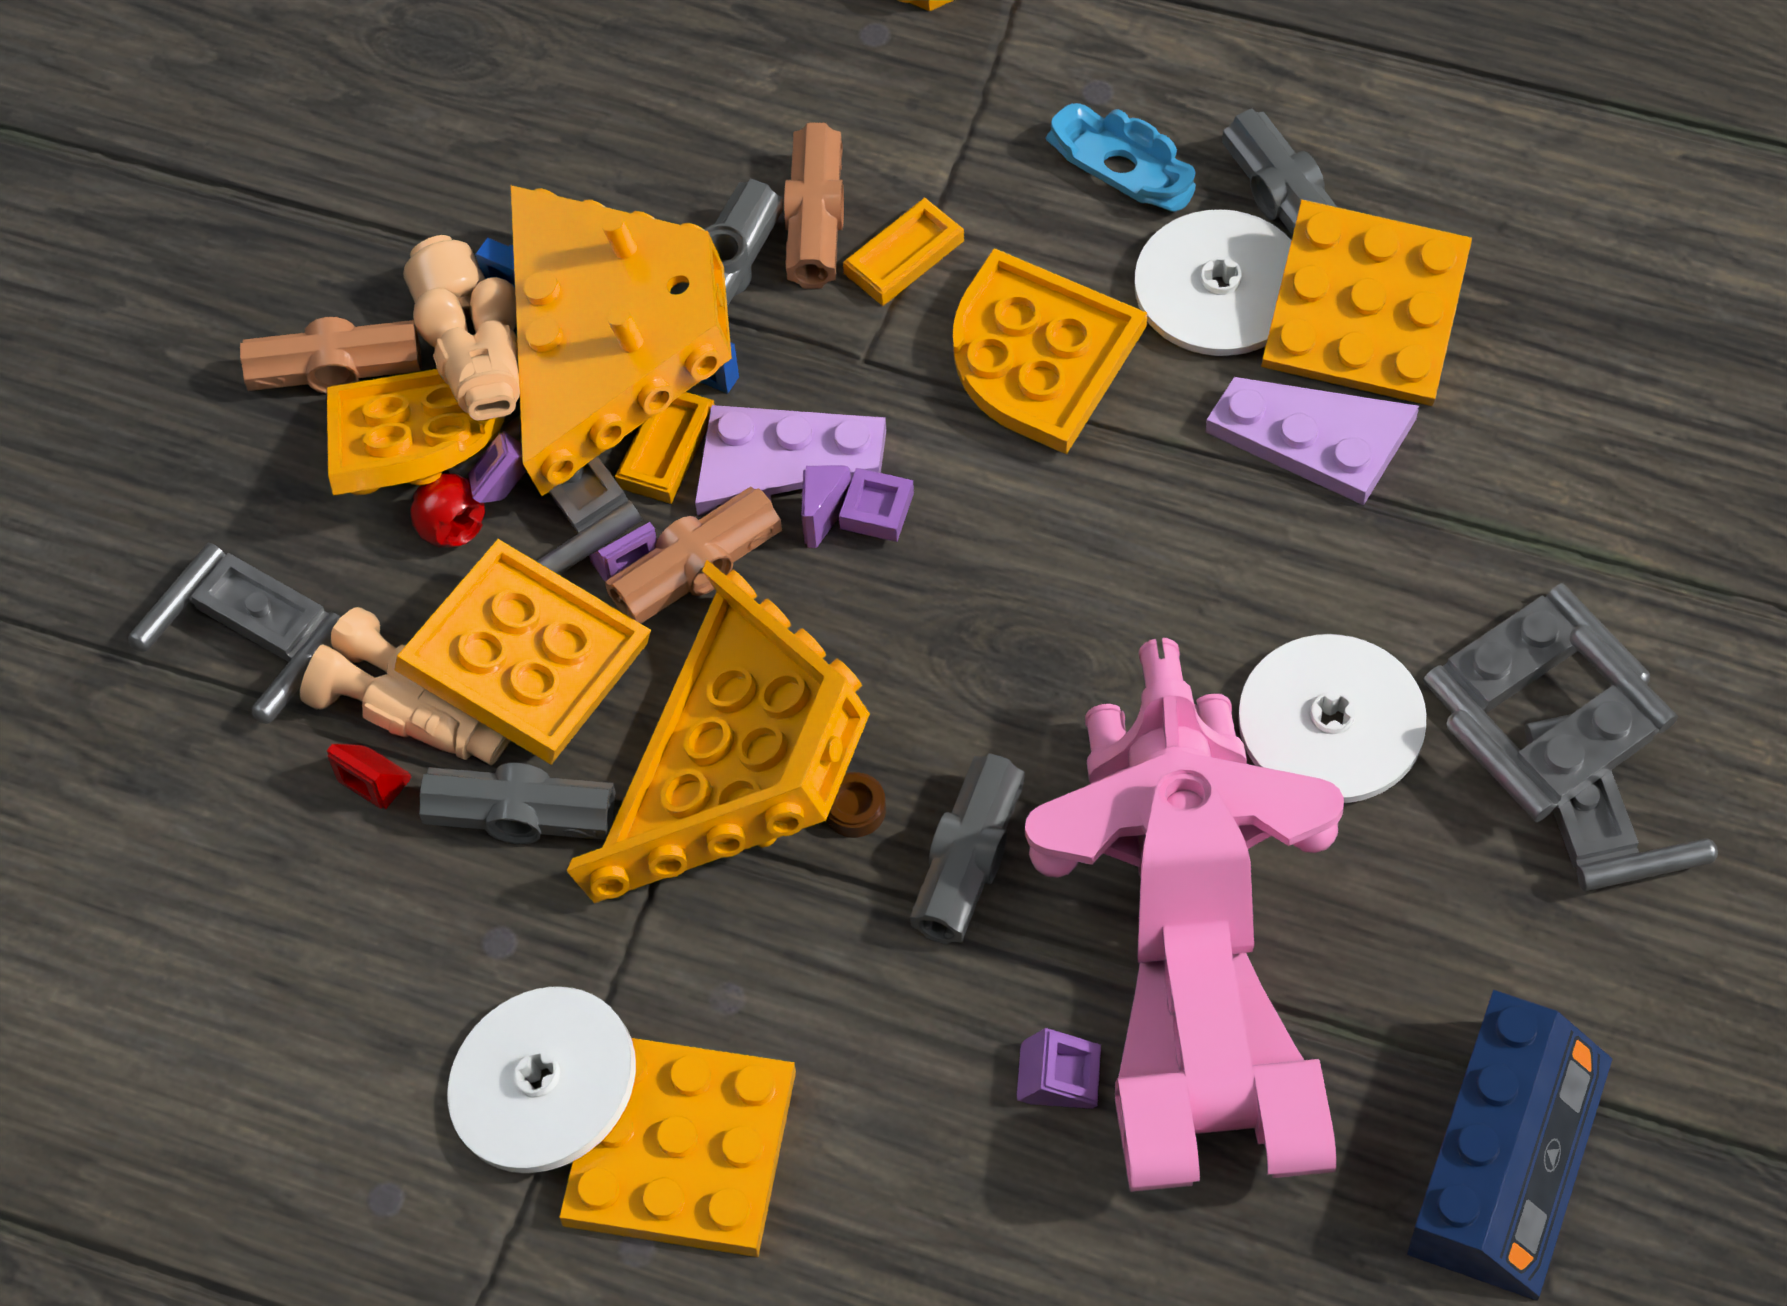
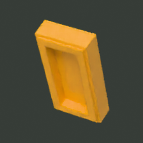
M924 197L843 262L844 274L879 304L884 306L963 243L964 229Z
M685 392L671 402L664 411L653 415L642 423L615 475L616 482L621 489L672 504L708 429L711 406L715 405L714 400Z

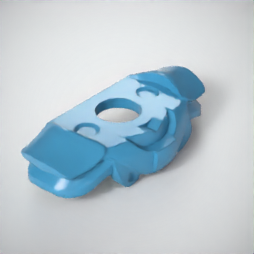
M1078 103L1067 105L1052 118L1051 131L1045 139L1067 161L1140 203L1153 204L1170 211H1179L1190 202L1196 186L1193 182L1195 169L1190 164L1177 160L1175 158L1177 149L1173 141L1166 135L1160 134L1148 122L1137 118H1129L1125 112L1119 109L1112 110L1104 118L1086 105ZM1112 156H1123L1130 159L1136 167L1130 172L1118 173L1107 168L1104 161Z

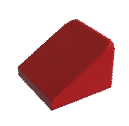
M331 744L326 750L337 781L380 809L384 808L386 810L411 779V774L367 746Z

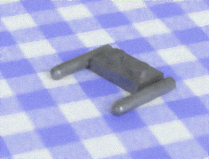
M521 415L501 427L498 435L505 431L522 443ZM493 441L489 442L467 460L449 468V473L468 478V473ZM598 456L576 471L568 481L557 485L549 491L578 534L536 562L560 575L642 521L635 506L628 500L624 491Z
M207 543L134 628L128 639L130 645L135 650L141 652L149 650L189 602L193 603L199 611L289 662L252 707L253 717L260 723L268 724L275 719L301 687L305 671L318 647L326 645L333 648L331 632L341 617L333 612L327 613L320 604L232 554L227 553L225 555L216 545Z
M1561 583L1555 586L1546 597L1540 596L1448 658V662L1445 665L1433 668L1424 677L1423 682L1451 713L1459 710L1466 711L1513 760L1517 757L1520 749L1486 713L1576 653L1578 650L1569 640L1570 633L1575 627L1583 624L1588 625L1646 684L1649 683L1650 673L1589 609Z
M1583 624L1575 627L1569 636L1570 643L1612 686L1520 750L1517 757L1513 760L1466 711H1456L1447 720L1448 730L1535 822L1544 819L1555 807H1561L1650 743L1656 734H1661L1668 730L1678 719L1677 714L1588 625Z
M1571 714L1526 724L1525 735L1528 744ZM1609 771L1561 807L1553 809L1573 868H1577L1578 881L1583 891L1710 864L1716 860L1718 855L1715 843L1708 838L1639 853L1637 848L1639 842L1612 771Z

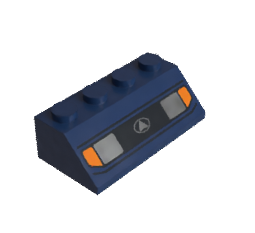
M1493 990L1407 1252L1409 1256L1538 1301L1612 1063V1058L1560 1012Z

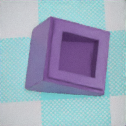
M505 431L502 434L499 433L468 473L472 497L479 503L504 499L527 471L523 465L522 443Z
M806 466V470H803L801 517L804 543L807 544L808 548H817L839 518L851 483L850 468L848 466Z
M648 522L589 555L590 562L602 579L607 581L654 550L657 542L655 528Z
M1044 1028L1025 1039L1020 1048L1017 1100L1035 1105L1091 1109L1096 1107L1098 1102L1101 1045L1048 1028Z

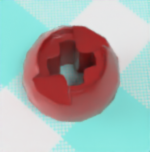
M442 474L436 481L420 485L414 492V501L411 506L412 525L426 542L438 548L458 547L467 544L481 530L483 526L482 519L485 514L484 503H479L473 499L470 481L467 478L458 474Z

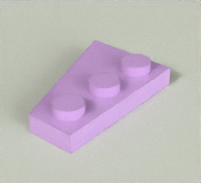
M1234 377L1207 418L1206 433L1364 505L1416 421L1419 406Z
M712 405L695 502L697 516L709 514L717 509L718 505H723L750 486L754 489L759 488L770 501L773 494L802 489L803 470H806V466H848L850 468L851 481L856 468L881 473L886 437V419L883 417Z

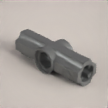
M1253 108L1238 114L1234 121L1223 130L1222 143L1250 179L1252 195L1257 206L1268 219L1273 220L1279 217L1292 236L1301 200L1337 207L1325 192L1323 175L1314 158L1306 151L1295 153L1264 112H1255Z
M751 178L748 182L738 183L716 223L704 229L709 232L720 259H730L722 262L724 266L727 307L734 296L744 292L750 285L752 279L751 265L784 209L781 196L773 192L768 184ZM681 282L674 295L685 292L689 287V283Z
M990 753L983 757L974 756L952 813H944L938 824L929 855L930 868L920 888L917 901L912 908L910 916L911 927L919 930L927 939L946 945L950 942L962 943L984 885L992 884L996 877L1007 842L1006 828L1011 815L1014 813L1016 802L1025 782V772L1014 766L1007 758Z
M523 763L500 765L495 773L429 767L427 773L423 774L420 789L419 815L422 824L484 829L495 839L513 844L536 842L540 839L541 834L606 840L614 823L616 792L614 783L550 778L548 773L542 769Z

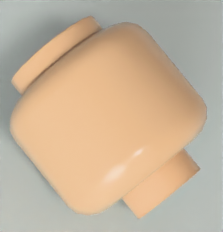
M446 235L434 236L417 244L411 250V258L406 262L403 272L414 302L416 303L418 297L428 290L434 288L446 289L454 294L460 302L465 319L471 318L470 302L472 292L479 282L485 280L472 249L467 243L452 240L450 236Z

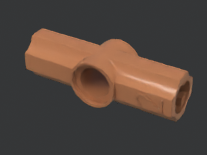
M807 123L803 129L794 132L791 180H786L784 213L785 227L788 230L785 260L787 280L794 281L805 289H820L826 283L836 280L838 230L843 231L844 185L843 180H840L843 153L841 132L831 129L826 123Z
M324 317L309 323L305 328V333L245 339L243 343H240V358L244 382L248 391L308 384L317 392L327 394V387L358 382V378L418 372L422 368L419 335L414 320L355 327L346 319Z
M750 486L700 520L693 516H687L674 521L659 536L654 550L605 581L607 593L613 600L617 610L642 624L688 592H691L692 595L700 596L713 591L714 587L702 572L706 560L711 562L723 574L727 575L732 570L735 561L782 531L781 519L774 510L769 498L759 488L754 489Z

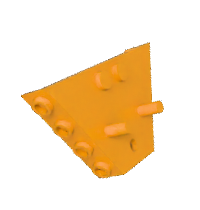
M511 185L523 465L539 493L543 496L557 485L568 481L576 471L605 450L616 446L624 436L653 415L664 411L671 402L701 380L712 376L719 367L732 359L723 263L709 232L695 224L683 223L679 225L655 219L649 214L640 211L632 213L606 208L604 205L593 200L581 202L559 197L551 191L542 188L530 190ZM681 282L689 283V287L685 292L677 295L670 293L674 285Z
M706 560L702 572L716 590V594L602 848L572 858L568 866V874L593 903L620 897L627 891L664 878L676 877L686 870L723 857L735 856L743 850L756 845L768 847L777 838L796 834L804 828L826 821L870 715L855 693L862 687V684L856 675L838 658L831 664H828L823 659L826 656L825 651L803 628H800L793 634L788 629L791 626L790 621L772 601L766 598L761 604H758L754 600L757 594L753 588L733 569L725 575L711 562Z

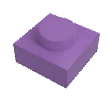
M856 468L839 515L840 529L897 542L914 495L913 480Z

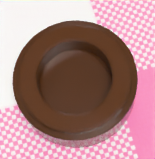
M845 773L826 819L828 825L838 834L852 838L863 837L877 830L886 815V799L881 784L875 778L865 773Z

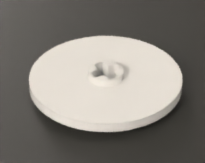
M1205 210L1177 218L1159 229L1148 240L1139 255L1135 269V295L1140 310L1147 312V322L1162 337L1192 352L1214 356H1229L1249 353L1263 348L1267 343L1292 240L1268 221L1239 211ZM1223 277V281L1225 284H1229V286L1219 287L1217 281L1212 280V278Z
M1332 634L1313 635L1296 639L1280 646L1263 658L1254 668L1241 694L1239 729L1244 747L1255 766L1324 779L1340 789L1344 797V803H1351L1385 792L1410 771L1420 754L1424 742L1426 708L1422 693L1411 673L1401 662L1384 649L1350 636ZM1322 711L1330 716L1337 711L1343 713L1342 724L1335 720L1327 725L1321 723Z
M569 987L539 988L524 992L503 1002L489 1012L472 1029L454 1060L448 1082L447 1096L450 1117L455 1130L466 1146L480 1159L502 1170L517 1173H536L559 1168L573 1162L592 1150L608 1135L627 1106L636 1074L635 1050L631 1036L623 1021L609 1005L593 994ZM548 1068L552 1074L543 1077L542 1087L535 1089L530 1083L540 1080L541 1070Z

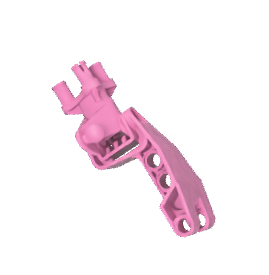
M1162 638L1165 658L1159 659L1156 639L1149 640L1140 647L1138 653L1143 668L1146 688L1142 692L1140 712L1133 726L1126 733L1125 713L1120 711V707L1117 705L1101 704L1088 710L1085 715V725L1088 728L1091 754L1087 758L1088 776L1091 784L1038 806L1030 812L1025 823V836L1030 845L1029 856L1035 869L1047 877L1058 878L1068 875L1077 866L1078 862L1092 865L1102 854L1138 866V873L1141 878L1138 963H1140L1120 1072L1115 1082V1105L1130 1191L1192 1186L1193 1182L1200 1181L1195 1134L1255 1128L1258 1144H1265L1267 1172L1273 1178L1335 1172V1138L1320 1060H1304L1264 991L1247 956V953L1253 952L1254 948L1251 861L1248 849L1273 836L1288 846L1293 844L1304 852L1317 853L1327 850L1338 834V822L1343 815L1344 797L1339 788L1324 779L1247 764L1244 743L1235 735L1231 714L1232 706L1228 697L1222 694H1207L1196 700L1197 705L1194 704L1191 688L1183 681L1178 644L1174 640Z

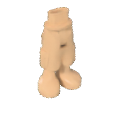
M498 277L487 278L476 285L470 302L471 319L475 335L468 333L464 311L454 294L446 289L439 288L423 293L418 297L414 305V324L419 335L435 348L433 357L436 368L441 378L450 386L460 408L477 421L511 414L520 396L518 341L513 331L517 325L514 286L507 280Z
M360 607L349 610L339 618L331 632L333 649L326 645H320L313 654L303 676L300 698L302 702L310 707L325 709L334 703L340 695L362 701L364 719L389 730L392 734L403 737L411 736L437 749L456 754L457 757L464 760L473 755L487 764L493 765L511 741L396 672L394 668L397 655L406 645H400L395 648L380 635V622L377 617ZM364 660L387 672V674L375 678L353 663H359Z

